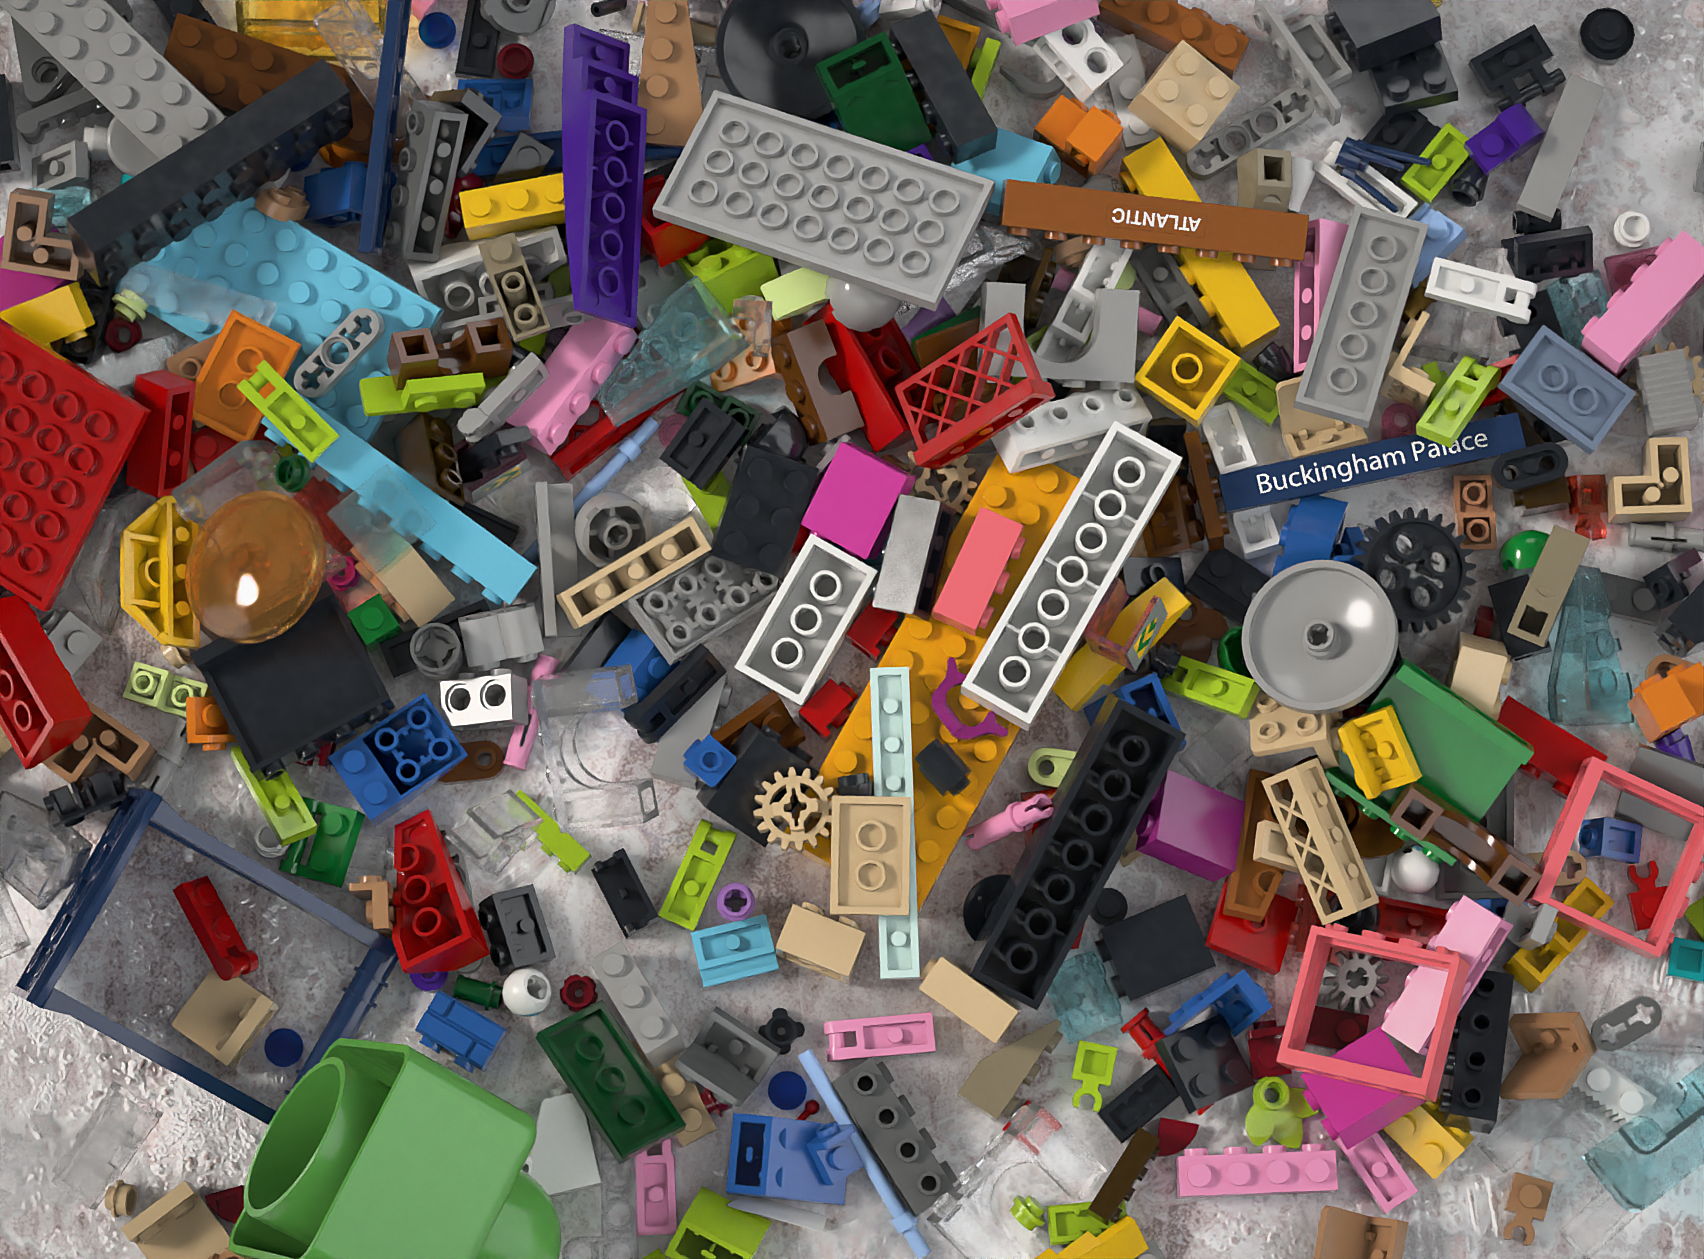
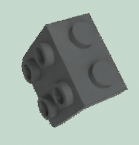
M716 1007L709 1015L694 1042L677 1058L674 1065L680 1070L681 1075L686 1080L694 1084H701L711 1090L714 1097L721 1103L740 1107L759 1087L780 1053L781 1048L722 1009Z

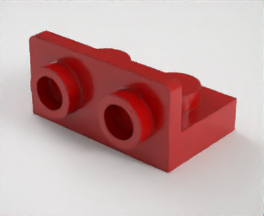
M1382 896L1378 898L1381 919L1380 926L1376 932L1386 936L1384 941L1398 943L1399 938H1406L1422 943V949H1426L1432 937L1440 934L1447 923L1446 916L1449 911L1447 909ZM1380 958V959L1385 960V961H1394V960H1389V959H1385V958Z

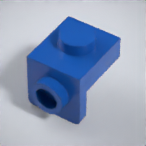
M710 734L703 741L695 740L683 755L686 758L683 762L684 770L695 780L699 777L710 788H714L737 762L736 757Z

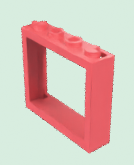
M1592 756L1583 760L1539 862L1542 877L1524 902L1535 907L1546 903L1558 909L1556 916L1645 958H1659L1661 953L1665 954L1668 945L1673 943L1675 934L1671 930L1676 918L1681 919L1688 907L1690 898L1686 897L1691 882L1695 884L1704 869V862L1701 861L1704 854V808ZM1599 781L1605 782L1694 824L1645 941L1550 897Z
M1336 923L1334 925L1326 924L1325 928L1311 925L1276 1062L1287 1069L1436 1102L1470 965L1459 957L1460 952L1449 950L1443 946H1437L1436 951L1422 949V943L1411 939L1399 938L1398 943L1384 941L1385 935L1373 931L1363 930L1360 936L1348 933V927ZM1330 947L1448 972L1422 1078L1304 1052Z

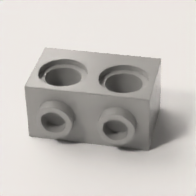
M493 669L489 671L490 676L478 677L476 673L455 674V680L441 682L442 718L450 730L456 732L529 725L527 679L513 675L512 669ZM505 689V700L499 705V694ZM470 693V704L464 709V699Z

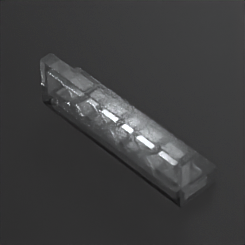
M337 0L336 4L315 15L312 22L375 111L384 36L358 0ZM405 66L395 137L397 143L406 138V120L409 112L412 110L413 100L428 101Z

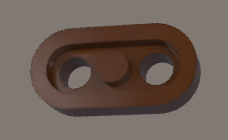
M483 740L460 743L468 757L437 782L444 785L493 780L500 776L505 768L503 764L505 755L500 746L492 741ZM483 753L492 755V761L487 766H482L478 763V758Z

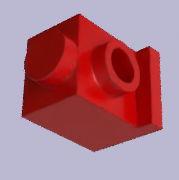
M872 599L847 631L846 642L874 663H877L881 658V651L878 648L883 646L886 649L890 645L898 631L895 626L898 624V619L901 616L888 614L872 607Z
M830 678L798 711L799 718L827 743L832 738V732L829 729L834 726L838 730L847 722L852 713L849 709L853 706V702L858 698V695L845 682L841 681L837 685Z

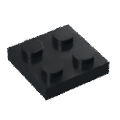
M1440 42L1368 69L1385 117L1458 101V88Z
M1221 1014L1162 1038L1154 1044L1189 1114L1256 1084Z

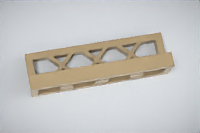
M1318 757L1262 780L1261 782L1322 925L1378 903V897ZM1288 779L1294 793L1292 802L1282 797L1277 785L1278 782ZM1297 817L1306 821L1309 828L1307 839L1299 835L1296 830L1295 823ZM1312 853L1321 857L1325 867L1322 875L1314 871L1311 865ZM1328 889L1337 894L1343 909L1331 912L1326 900Z

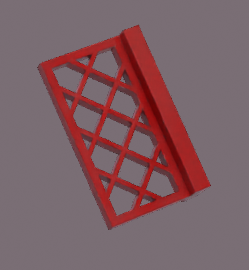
M1010 312L894 387L918 447V450L913 452L918 467L935 470L943 469L1055 397L1051 383L1042 381L1016 314ZM1006 328L1009 329L1012 337L1007 352L996 348L1000 332ZM977 347L984 349L978 371L967 367L971 351ZM994 353L1006 357L1000 378L988 375ZM1015 360L1023 364L1027 374V378L1017 384L1009 382ZM948 366L956 368L950 389L938 386L942 370ZM965 372L976 375L971 397L959 393ZM986 379L998 383L994 398L988 403L980 401ZM919 385L927 387L921 408L914 405L909 393ZM936 391L948 394L942 416L930 412ZM957 398L969 402L965 417L960 421L951 419ZM928 417L940 420L936 436L928 441L925 427Z
M637 327L633 328L638 336L635 340L634 353L629 352L621 359L633 360L631 377L611 376L602 387L601 401L591 400L588 407L599 408L598 420L592 425H577V419L569 430L568 444L556 453L553 452L551 456L545 453L567 482L639 427L649 416L652 417L686 389L681 375L672 365L670 366ZM641 346L647 353H640ZM639 361L655 362L661 368V371L651 379L637 378ZM609 384L629 385L628 397L621 402L607 401Z

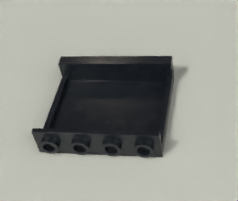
M328 581L315 586L190 654L194 664L202 673L250 765L251 773L258 781L264 778L266 781L278 778L286 772L287 769L285 767L298 760L306 762L320 754V748L333 741L335 744L350 739L355 734V729L366 723L374 725L385 720L390 715L389 711L396 708Z

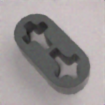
M1648 996L1632 998L1595 1020L1591 1027L1590 1035L1595 1045L1600 1049L1612 1052L1619 1050L1659 1026L1662 1020L1661 1007L1656 1000ZM1641 1003L1646 1008L1653 1007L1654 1011L1649 1015L1650 1023L1645 1024L1642 1020H1638L1631 1025L1629 1024L1628 1019L1638 1013L1636 1008L1638 1004ZM1623 1022L1625 1028L1615 1034L1617 1039L1615 1043L1611 1044L1607 1039L1602 1041L1599 1039V1035L1603 1033V1028L1601 1027L1603 1024L1607 1023L1609 1026L1615 1027Z

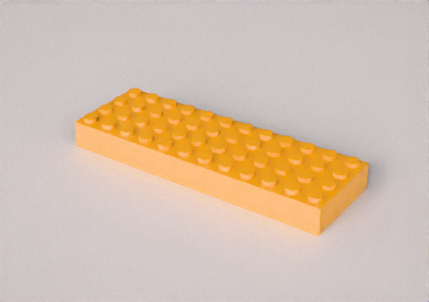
M997 453L949 539L929 622L905 617L877 668L909 667L918 915L1022 730L1021 727L995 713L996 723L1008 730L1006 738L995 735H983L969 741L957 740L951 736L949 730L933 711L931 706L932 696L946 677L947 660L950 657L955 659L958 672L968 675L1079 483L1080 478L1052 463L1010 474L1001 456ZM984 507L1024 525L1021 537L1027 540L1018 560L1011 558L1005 569L1011 575L1002 595L996 592L993 595L989 606L995 608L987 628L979 627L974 637L932 618L933 609L980 508ZM870 681L817 777L822 775L825 779L822 789L833 788L835 793L833 796H838L835 789L839 787L837 777L868 772L869 781H874ZM961 685L950 689L946 694L947 703L962 724L974 727L980 724L988 712H990L989 709L960 694ZM937 738L943 745L947 743L972 770L967 776L971 783L955 797L950 793L943 797L918 770L920 765L915 760V757ZM808 789L805 794L809 799H820L811 789ZM800 805L793 816L796 826L799 825L800 811L806 810L801 808ZM813 818L806 826V833L817 825L820 818ZM827 825L826 829L830 833V838L825 839L819 835L816 838L818 848L814 849L809 842L805 843L803 853L801 854L831 870L832 826ZM787 826L784 833L791 835L790 827ZM791 844L790 848L797 851L796 846Z

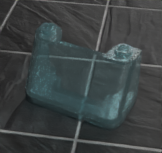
M1704 1063L1676 1083L1680 1089L1684 1090L1683 1102L1675 1109L1683 1121L1672 1130L1665 1133L1652 1118L1637 1116L1582 1156V1159L1624 1210L1631 1213L1645 1210L1704 1164Z

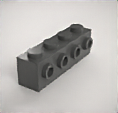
M414 99L412 110L407 116V134L404 148L399 154L400 167L396 185L391 192L392 206L389 220L384 228L383 244L384 247L404 259L438 261L468 114L448 103Z
M871 1057L834 1080L832 1085L907 1205L911 1208L915 1217H918L954 1194L956 1189L953 1183L958 1181L946 1160L939 1164L932 1150L937 1146L926 1128L924 1127L918 1131L910 1117L916 1113L905 1095L903 1094L897 1098L889 1084L895 1080L884 1062L882 1061L876 1065Z

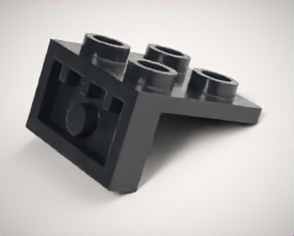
M1589 225L1501 240V249L1515 278L1536 284L1547 279L1559 277L1574 278L1580 274L1593 272V232Z

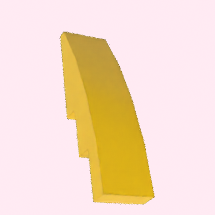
M1166 577L1155 583L1109 621L1092 650L1086 643L1068 661L1052 690L1071 710L1078 712L1102 684L1110 686L1128 666L1130 660L1127 653L1159 598H1161L1168 615L1146 654L1192 604Z
M1126 1214L1097 1237L1087 1231L1058 1254L1048 1248L1035 1259H1135L1148 1250L1149 1247L1136 1221Z

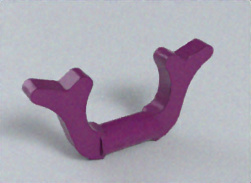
M950 657L947 660L946 677L932 696L931 706L933 711L949 730L951 736L957 740L969 741L983 735H995L1006 738L1008 730L996 723L994 712H988L980 724L969 727L962 724L948 705L946 700L947 692L955 686L962 685L967 675L958 672L955 659Z

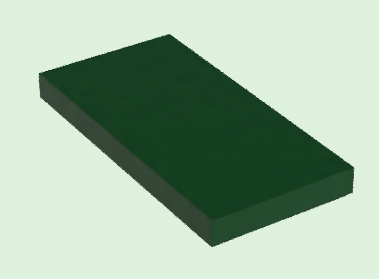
M603 1000L537 1033L536 1040L619 1164L684 1131L686 1123Z

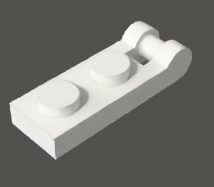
M1334 141L1327 149L1328 155L1323 161L1318 160L1313 167V171L1316 172L1315 177L1319 181L1328 184L1354 205L1407 218L1418 204L1417 201L1370 165L1365 173L1358 171L1357 174L1398 207L1397 213L1391 212L1355 182L1337 173L1335 169L1338 165L1335 162L1343 145L1338 141Z
M1435 257L1424 296L1504 317L1515 323L1527 324L1531 315V310L1528 309L1530 299L1535 298L1538 286L1522 279ZM1506 291L1516 295L1514 304L1503 301Z

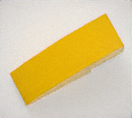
M1586 876L1561 903L1600 920L1615 902ZM1556 916L1554 922L1558 923L1557 930L1548 944L1544 943V945L1530 951L1520 947L1502 968L1509 974L1514 975V979L1528 992L1533 993L1589 931Z

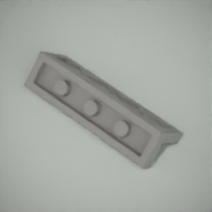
M535 482L533 488L543 638L582 636V626L577 629L572 627L555 598L556 595L579 582L577 547L574 535L572 483L547 484V482Z

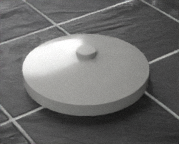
M1307 561L1281 571L1258 591L1247 610L1243 623V656L1255 682L1275 702L1301 713H1334L1358 704L1373 693L1383 682L1396 656L1399 637L1398 623L1389 598L1378 583L1367 573L1340 561Z

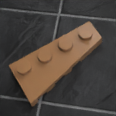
M648 0L637 106L647 109L645 145L684 149L703 113L688 0Z

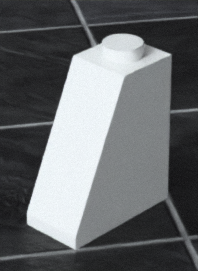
M568 1086L549 1091L550 1098L541 1100L536 1125V1140L530 1154L532 1158V1172L530 1176L543 1187L550 1198L603 1185L587 1115Z

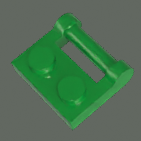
M301 797L313 819H315L316 814L321 815L322 818L307 864L302 865L300 862L308 837L290 844L286 859H281L278 871L342 888L365 814L357 810Z

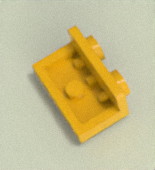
M1392 705L1353 717L1338 729L1340 746L1343 752L1348 755L1355 771V781L1358 787L1364 791L1367 800L1376 798L1383 791L1417 781L1422 776Z
M1438 1095L1436 1102L1426 1101L1383 1128L1434 1180L1474 1139L1470 1130L1443 1126L1445 1112H1439L1440 1098Z

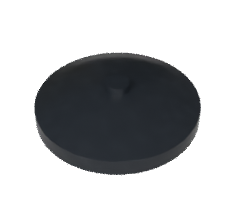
M730 0L723 10L716 29L715 59L720 76L733 96L810 121L833 110L814 71L816 64L865 41L866 35L861 17L851 0Z

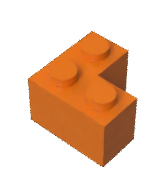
M1061 94L1034 128L1033 140L1052 146L1061 161L1087 179L1100 174L1118 152L1124 127L1120 125V119L1107 109L1101 111L1094 105L1089 110L1078 99L1072 97L1069 100Z
M1687 661L1667 671L1668 676L1664 679L1658 673L1641 682L1640 686L1633 690L1635 696L1627 705L1650 744L1704 715V667L1701 662L1690 667Z

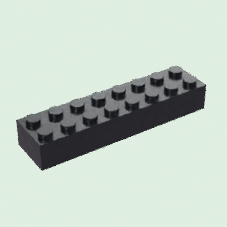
M324 58L67 218L74 255L100 288L109 282L114 283L121 280L128 273L129 269L141 262L151 261L167 245L174 241L180 242L184 240L197 226L205 221H214L222 215L227 207L237 201L242 202L249 199L257 188L269 181L279 180L286 174L289 168L300 161L306 162L312 159L319 149L330 142H338L345 138L353 128L350 90Z
M1109 692L1051 800L1053 804L1047 807H1053L1052 815L1040 820L961 966L969 976L1038 1010L1187 734Z

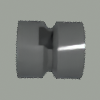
M428 623L420 627L412 637L410 654L419 671L424 676L435 681H442L454 677L461 670L465 660L464 649L455 631L449 626L441 623Z

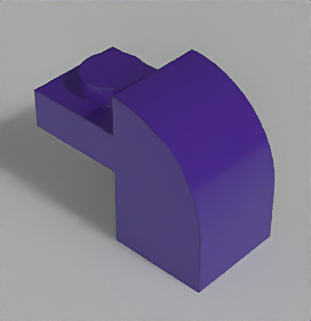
M1517 103L1500 113L1495 121L1466 141L1463 147L1487 176L1507 160L1515 161L1538 144L1545 132L1522 103Z

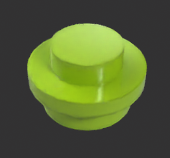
M1017 1195L1013 1199L1014 1205L1009 1210L1013 1217L1026 1229L1033 1231L1037 1226L1042 1227L1046 1223L1042 1215L1046 1210L1034 1197L1028 1195L1024 1198Z

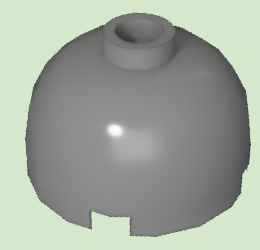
M831 276L828 277L826 282L825 296L826 301L829 299L834 309L832 314L836 320L849 329L867 332L874 328L882 327L894 317L902 304L900 299Z
M606 492L593 496L581 507L574 526L577 546L590 562L601 569L651 540L653 534L652 520L648 512L638 501L620 492Z

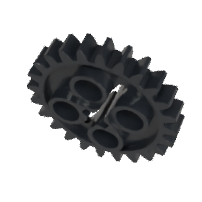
M1412 507L1404 509L1403 518L1394 510L1389 513V523L1383 517L1376 519L1375 524L1378 531L1371 527L1366 528L1363 532L1369 541L1360 540L1355 543V546L1363 552L1362 555H1355L1350 558V561L1360 565V570L1367 573L1378 583L1389 598L1397 618L1398 633L1405 632L1409 624H1411L1414 634L1422 632L1424 623L1428 630L1432 631L1437 629V619L1444 625L1451 622L1448 610L1455 614L1461 613L1463 609L1457 600H1469L1471 595L1463 588L1476 583L1474 579L1466 576V572L1476 568V564L1465 561V557L1470 555L1473 549H1461L1460 547L1466 535L1463 534L1457 537L1452 535L1456 526L1454 522L1445 527L1441 526L1442 514H1437L1431 520H1428L1429 514L1426 508L1420 510L1417 518H1415ZM1399 535L1407 537L1411 542L1412 548L1408 555L1401 553L1397 548L1396 541ZM1434 552L1441 554L1445 559L1446 566L1443 572L1435 570L1431 565V556ZM1383 554H1388L1390 558L1399 564L1384 560ZM1412 563L1416 564L1415 571L1420 574L1414 578L1410 577L1411 570L1405 567ZM1383 569L1393 573L1395 577L1393 589H1388L1382 585L1380 574ZM1428 578L1437 579L1443 583V587L1439 588L1433 581L1429 580ZM1417 587L1424 588L1429 594L1430 600L1426 607L1421 606L1415 600L1414 594Z

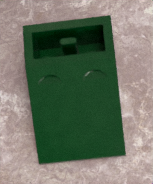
M885 31L816 64L814 71L844 132L904 152L933 139L904 69Z

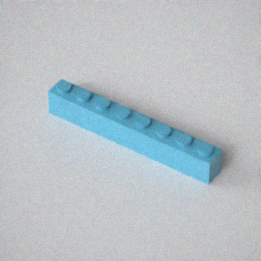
M298 393L341 436L314 463L307 459L309 468L314 471L319 465L328 471L330 475L326 480L343 493L348 488L354 490L362 496L357 502L375 516L380 510L392 518L388 526L406 539L411 533L423 541V544L420 546L421 550L436 561H439L442 556L455 564L450 570L468 584H470L473 578L486 587L481 594L499 607L504 601L511 606L514 604L539 570L535 565ZM264 416L261 423L268 428L264 435L282 448L287 442L295 447Z

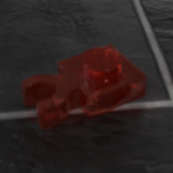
M1605 474L1567 476L1566 480L1571 499L1569 515L1578 514L1575 533L1592 539V541L1606 539V526L1600 517V513L1608 512Z

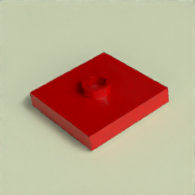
M1228 875L1223 884L1205 946L1275 976L1280 972L1300 903L1275 893L1261 923L1225 915L1223 910L1229 881Z

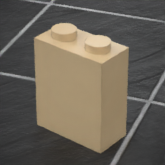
M947 955L941 956L939 960L935 957L931 958L920 972V979L923 982L918 989L995 1044L1003 1038L1022 1011V1008L994 988L969 976L959 963Z

